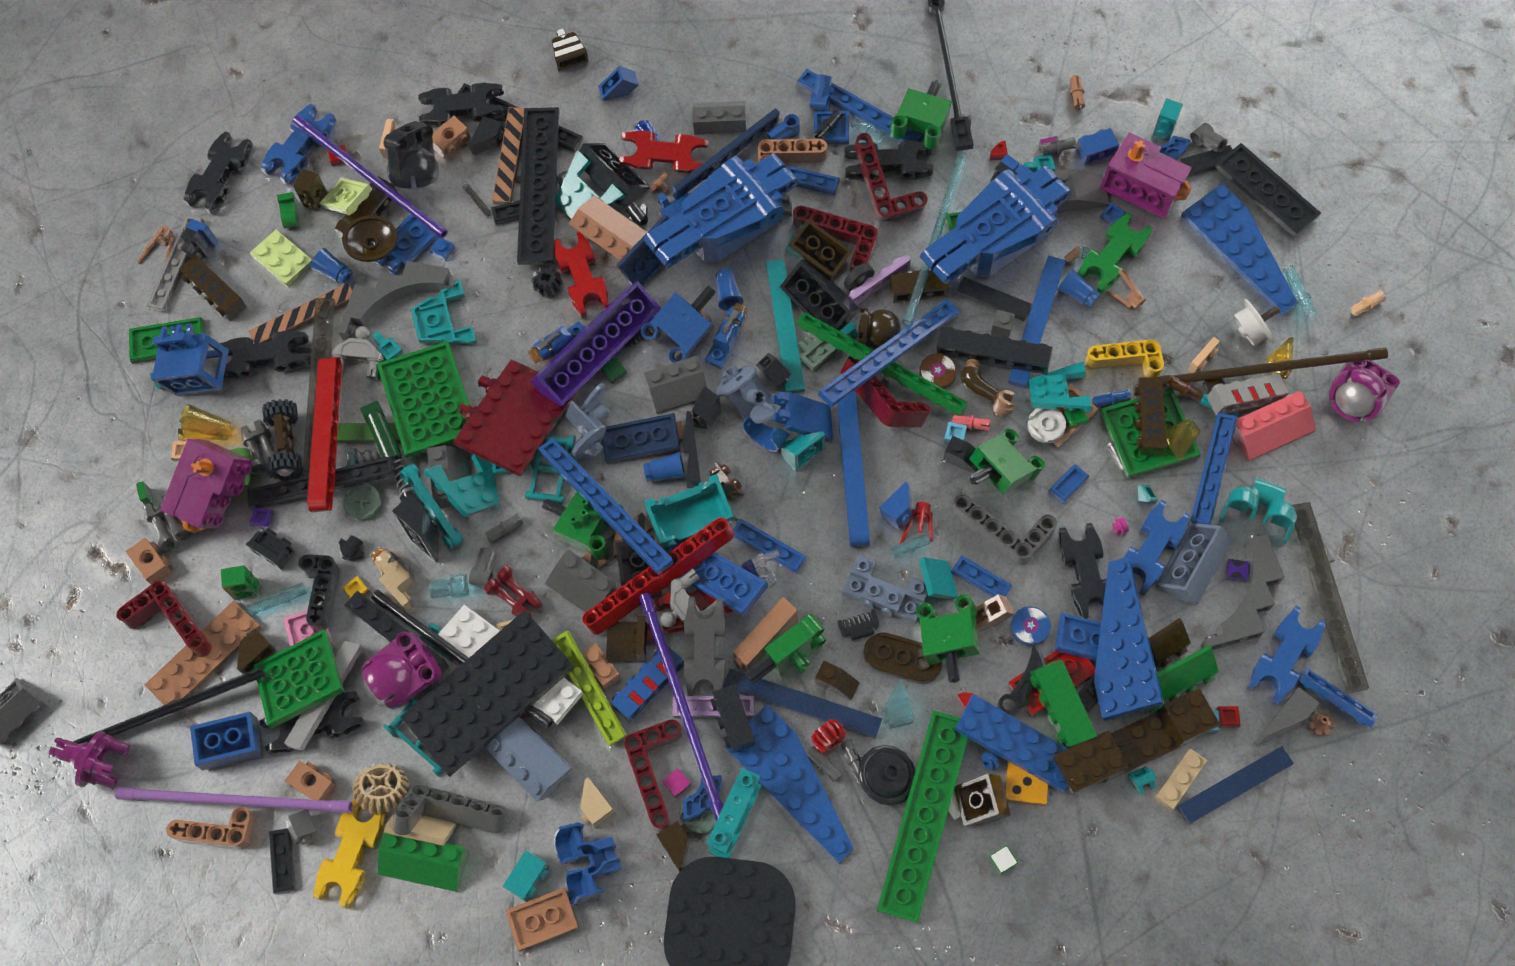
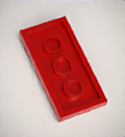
M1058 651L1044 658L1046 664L1062 660L1075 688L1090 679L1095 673L1096 668L1089 659ZM1021 673L1020 675H1018L1017 677L1008 682V685L1012 690L1022 677L1023 673ZM1033 687L1030 691L1028 705L1025 706L1031 717L1046 708V706H1042L1039 700L1040 693L1037 687Z

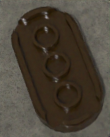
M881 632L871 636L864 645L863 655L865 662L871 669L883 674L918 684H927L934 681L942 669V662L928 664L923 656L922 643Z

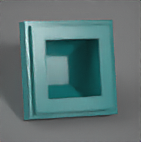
M1150 485L1138 486V501L1158 502V498Z

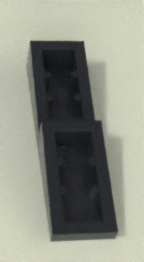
M687 411L682 446L684 453H689L686 485L687 488L699 486L701 477L692 412Z

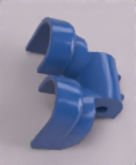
M577 822L558 827L554 836L556 853L562 865L577 861L581 857L589 858L590 866L584 869L568 871L566 874V888L573 905L587 902L590 898L600 896L604 890L602 888L598 889L595 879L611 876L621 870L620 858H616L614 852L616 844H614L612 836L592 842H584L583 827L585 824Z

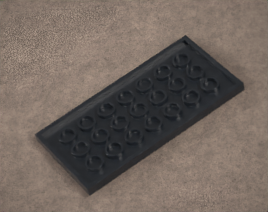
M524 610L400 718L444 772L451 777L569 674L575 666Z

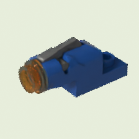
M736 303L728 310L713 338V346L705 358V363L722 370L738 341V334L747 317L748 310L746 307Z
M580 321L568 329L561 326L532 345L528 355L535 364L538 362L542 363L544 360H548L558 354L585 327Z

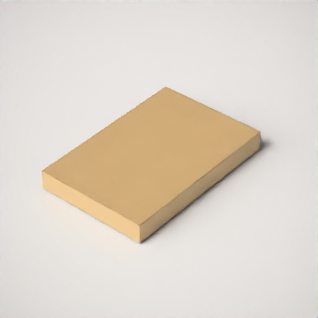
M394 814L385 825L384 833L397 835L392 830ZM423 815L409 834L397 836L444 846L458 824Z

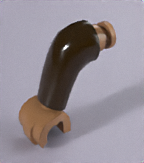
M975 359L967 360L966 367L961 370V380L965 388L989 403L994 401L993 410L997 415L1006 417L1012 414L1014 405L1011 400L1014 392L1004 390L997 393L998 389L982 378L981 371L979 370V361Z

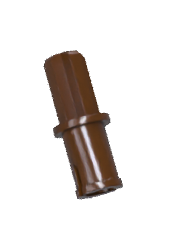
M1174 376L1168 379L1171 384L1167 382L1166 386L1180 392V395H1186L1196 401H1200L1203 397V391L1191 386L1189 382H1183Z

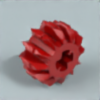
M832 719L814 731L811 741L821 753H828L843 742V739L846 737V731L841 723Z

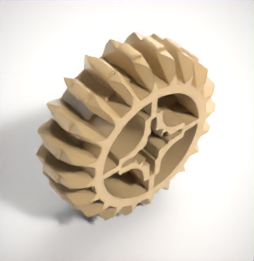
M383 762L378 766L373 763L371 768L366 766L365 772L359 771V777H355L352 786L353 798L358 807L362 806L364 811L369 809L371 814L377 811L379 815L382 811L389 813L391 808L396 809L397 804H400L409 791L408 777L405 775V772L400 770L398 765L392 767L391 763L384 765ZM393 783L396 784L395 789L392 788ZM367 787L370 788L368 793L365 792Z

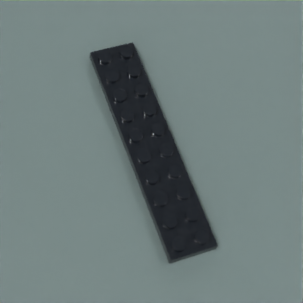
M559 107L524 108L517 249L518 265L554 264Z

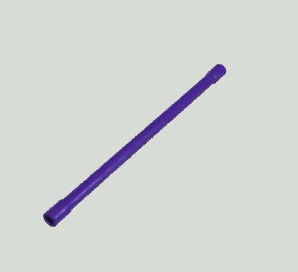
M300 115L294 116L292 123L314 138L422 222L441 239L447 235L448 230L428 217L312 127Z
M645 593L640 595L639 599L647 616L710 799L715 820L717 821L724 805L718 794L664 638L651 594Z

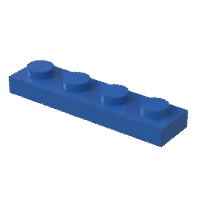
M1306 668L1298 681L1306 689L1315 691L1323 700L1332 702L1343 713H1348L1355 717L1358 723L1367 725L1370 728L1373 726L1378 716L1376 712L1310 669Z

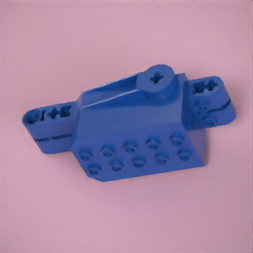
M776 154L769 155L757 164H754L750 159L743 162L740 157H732L683 200L681 212L648 232L644 237V242L666 268L674 266L694 252L704 262L718 263L782 221L784 211L782 196L798 184V179Z
M1048 166L1040 168L1029 177L1022 171L1015 175L1011 170H1005L990 182L958 215L956 228L928 246L921 253L920 258L944 284L951 282L968 269L976 276L991 277L1052 234L1059 224V219L1056 217L1057 206L1066 201L1072 191L1060 179L1058 180V177Z

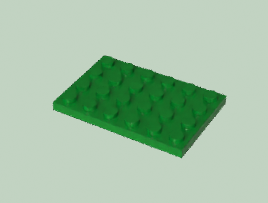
M446 341L377 363L405 457L409 458L427 452V448L454 443V439L467 422L465 416L459 414V406L462 402L468 406L469 402L449 342Z

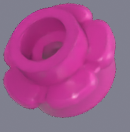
M1116 517L1114 519L1115 522L1112 523L1116 534L1124 535V533L1129 531L1123 517L1119 519Z

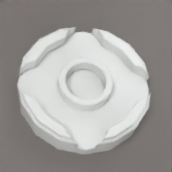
M1037 408L1029 416L1027 423L1028 431L1039 442L1053 443L1064 435L1066 419L1058 409Z

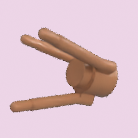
M160 226L156 235L145 247V251L137 260V263H141L156 242L162 245L168 243L166 263L172 249V244L175 241V238L172 237L173 231L168 227Z
M1119 270V274L1132 290L1127 295L1128 301L1110 290L1107 293L1124 303L1128 308L1133 306L1137 309L1146 301V298L1139 291L1126 270Z

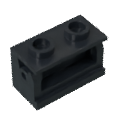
M259 526L262 532L257 531L245 545L250 551L282 570L295 553L291 547L292 543L284 537L282 539L276 537L277 533L270 528L265 530Z

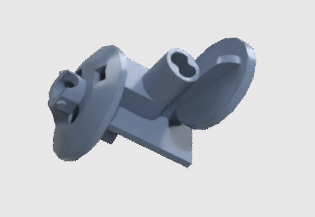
M736 365L722 373L724 379L716 388V394L719 397L728 396L744 420L750 417L754 423H764L773 419V413L779 414V410L784 409V406L772 403V396L756 374L754 366H744L737 369Z
M600 383L592 391L581 409L573 401L569 404L566 419L582 434L581 439L577 441L571 452V456L575 461L584 457L594 458L602 451L601 448L603 447L600 442L605 435L606 427L600 421L609 415L608 409L600 403L605 397L604 383Z

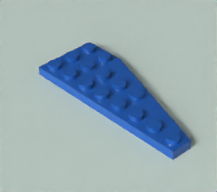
M1223 183L1182 212L1181 217L1273 307L1277 306L1282 316L1297 305L1298 302L1248 208Z
M1128 556L1108 563L1094 677L1101 716L1104 721L1164 705L1134 574Z
M766 704L749 721L756 746L733 754L731 748L727 749L726 745H724V748L746 770L760 775L758 783L840 864L854 850V847L796 732Z

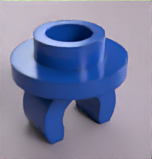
M993 752L983 753L981 760L987 769L997 770L1000 767L998 760L1000 756Z

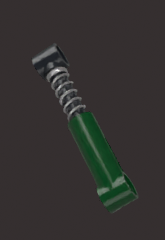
M378 400L361 407L362 415L369 426L382 458L389 456L394 458L396 474L394 481L397 482V487H400L401 497L399 498L401 502L408 495L415 499L418 496L410 484H405L399 472L405 466L401 463L402 454Z

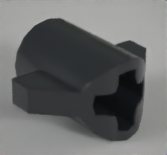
M633 202L626 208V212L630 216L629 220L640 226L648 223V207L646 204L643 203L639 206L637 202Z
M350 535L347 541L341 538L338 542L340 555L344 560L360 558L365 553L360 550L364 543L353 535Z

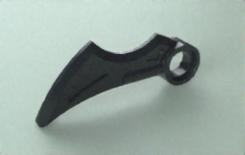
M1037 643L1033 644L1028 665L1012 692L1003 695L998 700L997 708L1009 715H1013L1017 710L1028 705L1029 694L1034 687L1030 681V671L1046 664ZM1006 699L1011 700L1014 705L1013 709L1006 710L1003 707V701Z

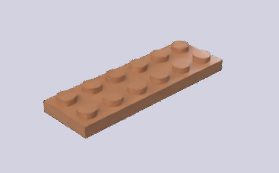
M233 600L202 630L212 645V650L207 656L198 657L186 645L144 685L163 705L193 694L239 650L240 641L247 632L255 628L259 630L262 627Z

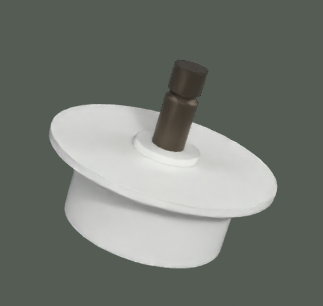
M1244 299L1245 308L1233 315L1239 326L1237 329L1243 337H1247L1253 346L1258 345L1265 339L1275 343V339L1265 321L1280 312L1279 308L1275 306L1260 316L1253 305L1247 299Z

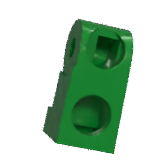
M294 193L277 195L283 228L299 226L298 201Z

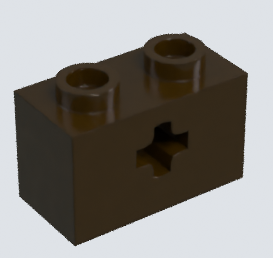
M305 169L301 170L293 185L302 205L307 209L319 210L321 207L319 203L328 194L319 174Z

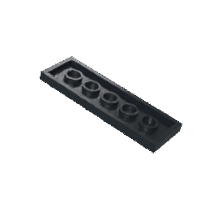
M1242 143L1216 163L1215 167L1294 238L1321 215L1319 210Z

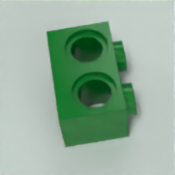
M245 565L221 569L222 588L234 600L257 596L259 580Z

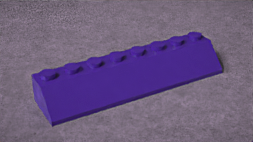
M638 281L630 284L538 372L530 382L543 396L559 406H563L643 325L661 310V307Z

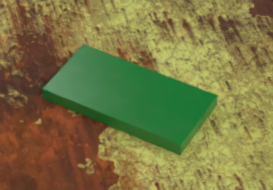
M202 317L130 328V362L133 364L156 360L158 347L153 345L152 342L154 337L160 336L162 327H167V332L171 336V326L182 324L183 332L186 333V324H192L194 335L203 334L204 323Z

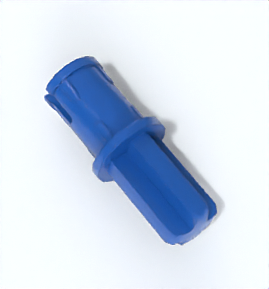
M1128 389L1114 393L1110 391L1108 394L1094 396L1092 403L1096 407L1112 406L1116 403L1131 400V397H1127L1131 394Z

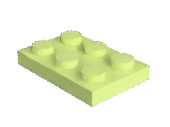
M341 178L319 204L325 209L351 215L357 210L358 205L368 198L372 188L366 183Z
M277 229L250 252L254 259L287 287L311 266L312 262L311 258Z

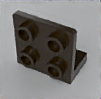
M637 616V622H616L607 629V661H646L648 625L646 616Z

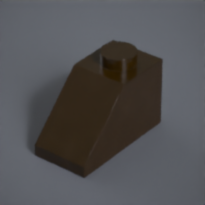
M256 628L247 632L240 641L237 669L242 674L254 670L253 665L263 661L276 650Z
M824 660L815 677V685L852 701L860 684L859 681L845 670Z
M676 821L656 835L680 872L685 865L690 843L687 836L690 835V832L685 824L680 825Z

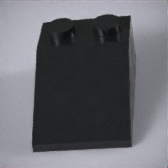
M624 539L615 540L622 587L650 566ZM662 591L658 592L653 597L662 596Z

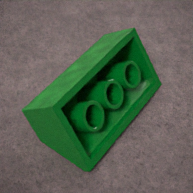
M1210 645L1157 673L1164 704L1181 697L1180 695L1186 692L1189 693L1198 689L1197 686L1202 683L1208 685L1216 680L1215 676L1219 670ZM1163 705L1149 708L1144 711L1146 714L1150 711L1155 713L1158 712Z
M1062 660L1050 662L1030 671V681L1035 688L1037 687L1040 693L1039 700L1042 706L1047 708L1049 713L1047 714L1048 720L1052 726H1055L1058 732L1056 737L1061 745L1070 747L1097 737Z
M383 833L378 850L377 874L458 892L469 851L465 847L449 843L443 846Z

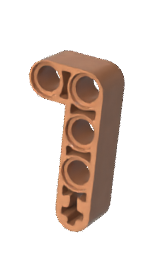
M823 139L763 140L758 145V162L772 154H776L783 163L823 162L827 158V143Z
M238 807L231 814L229 826L173 820L167 825L166 832L169 837L179 842L245 849L251 842L256 817L247 808ZM247 814L246 820L240 822L241 816ZM182 828L186 831V833L179 831L177 832V830H181ZM202 829V834L196 838V832ZM222 831L221 838L219 840H215L216 834ZM242 834V839L235 843V838Z

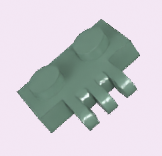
M810 333V338L806 336L804 338L805 343L800 341L798 345L805 351L800 356V360L814 371L838 350L833 345L819 340L817 336Z

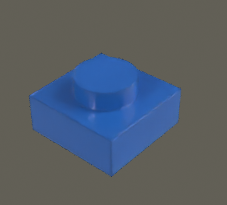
M438 237L429 251L430 254L446 261L455 249L453 243Z

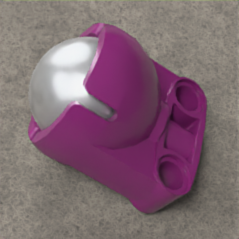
M1372 361L1348 362L1344 364L1333 380L1329 390V399L1332 400L1331 405L1334 411L1342 418L1352 422H1361L1363 419L1369 421L1376 418L1383 411L1391 396L1400 385V380Z
M410 632L399 633L395 640L368 659L361 668L363 670L364 688L367 695L373 701L384 704L392 710L404 706L432 683L438 682L442 676L440 667L418 635ZM407 637H410V644L406 646L405 640ZM429 669L432 670V677L430 679L427 677Z

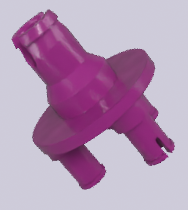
M101 731L97 732L89 743L78 744L62 738L54 740L57 743L56 747L63 750L51 746L49 755L71 763L73 768L77 770L75 775L76 786L83 788L89 783L92 785L98 784L111 790L115 788L118 777L111 776L113 773L111 770H114L115 766L104 763L102 760L108 751L125 757L129 752L130 744L115 740L113 736Z

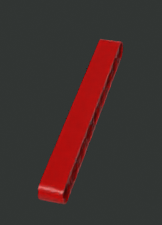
M339 357L324 358L318 361L307 498L308 509L311 513L330 511L333 507L342 382V362Z
M723 517L715 519L668 553L673 559L674 564L659 575L651 567H648L585 612L582 622L592 634H601L641 605L640 595L650 593L651 597H653L671 584L672 580L678 579L730 542L735 535L733 528L727 519Z

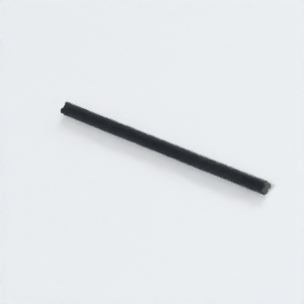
M260 667V669L257 668L253 672L249 671L246 674L239 675V677L232 678V680L229 679L216 684L206 690L199 691V693L196 692L180 700L178 699L100 731L110 736H116L130 729L132 730V728H137L139 725L142 726L146 722L149 723L163 716L165 717V715H170L172 712L175 713L179 709L182 710L196 703L198 704V702H203L205 699L208 700L212 696L215 697L226 691H231V689H236L238 686L241 687L257 679L259 680V678H264V676L266 677L265 668ZM97 732L77 739L74 742L78 744L89 743Z

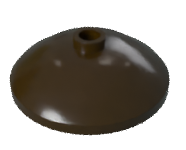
M363 216L348 224L342 234V244L346 253L353 259L362 262H374L387 257L394 250L397 244V232L393 224L383 217Z

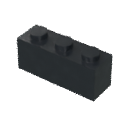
M734 684L712 692L713 699H710L713 710H718L720 717L717 718L720 730H725L726 736L723 739L726 748H731L733 754L756 746L736 685Z

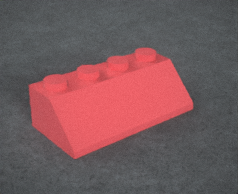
M1301 391L1238 418L1233 437L1247 460L1251 461L1315 432L1316 428L1311 406Z

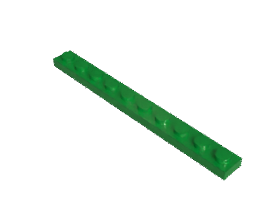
M806 312L799 317L796 323L803 331L810 332L817 336L819 340L828 342L835 349L846 352L854 359L861 361L874 352L873 349ZM893 362L881 371L884 376L898 381L900 385L907 386L918 395L925 396L934 404L943 406L953 414L960 416L968 403L896 362Z

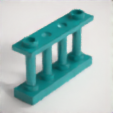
M741 767L706 843L710 847L709 854L715 857L730 858L762 788V785L758 784L760 775Z

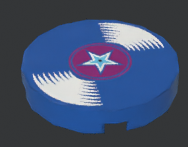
M1029 606L1019 609L1013 615L1010 628L1015 640L1023 645L1033 646L1034 643L1038 645L1046 640L1050 633L1051 624L1044 611Z

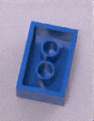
M251 712L190 726L194 764L201 770L263 756L258 719Z

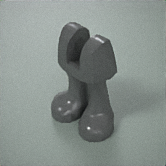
M261 419L254 421L256 430L253 432L250 431L247 425L241 427L242 444L249 448L253 458L250 471L252 474L267 472V464L263 459L258 444L261 443L266 459L268 456L271 457L270 455L278 453V451H274L270 443L271 432Z
M164 495L156 498L160 507L164 500ZM150 502L144 505L147 521L153 523L158 531V546L162 552H169L177 545L176 540L166 528L163 522L164 519H167L178 541L185 542L193 537L194 533L185 530L183 524L178 521L176 516H171L160 510L156 511Z

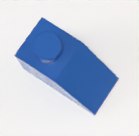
M618 66L598 87L601 99L605 101L627 96L639 84L635 71Z
M907 482L879 507L882 518L898 530L903 525L908 524L912 517L911 491Z

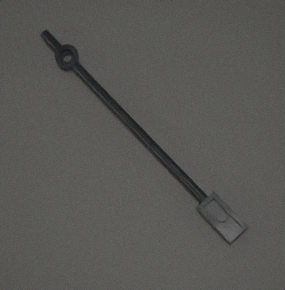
M928 0V10L935 14L955 118H950L955 151L973 149L974 144L968 116L962 117L941 14L945 8V1Z

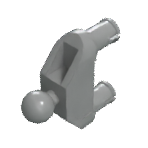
M364 326L358 327L355 331L357 339L349 338L336 346L332 351L331 357H339L341 359L342 371L345 361L367 362L369 367L366 378L373 380L374 377V380H378L379 370L377 363L383 362L384 357L367 340L370 336L369 329Z
M693 569L679 580L674 579L671 581L670 607L673 611L662 614L660 620L664 627L674 626L676 618H679L684 623L689 599L686 588L700 579L697 574L695 575ZM716 601L703 611L699 610L696 606L697 611L703 615L711 614L715 611Z

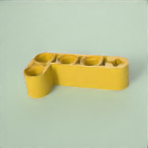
M1151 339L1094 345L1088 349L1085 357V364L1091 369L1142 364L1146 377L1160 376L1164 367L1160 344L1156 340ZM1150 366L1156 367L1157 370L1152 369Z

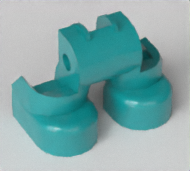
M1256 477L1251 488L1243 486L1230 492L1220 519L1223 520L1229 507L1244 513L1250 508L1252 509L1250 520L1253 521L1258 505H1263L1267 507V512L1262 525H1265L1267 520L1272 517L1270 523L1286 528L1283 543L1286 544L1294 530L1297 514L1290 503L1283 501L1287 488Z

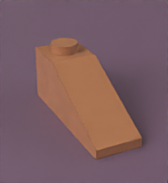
M998 594L977 606V614L975 616L977 633L1015 615L1007 597Z

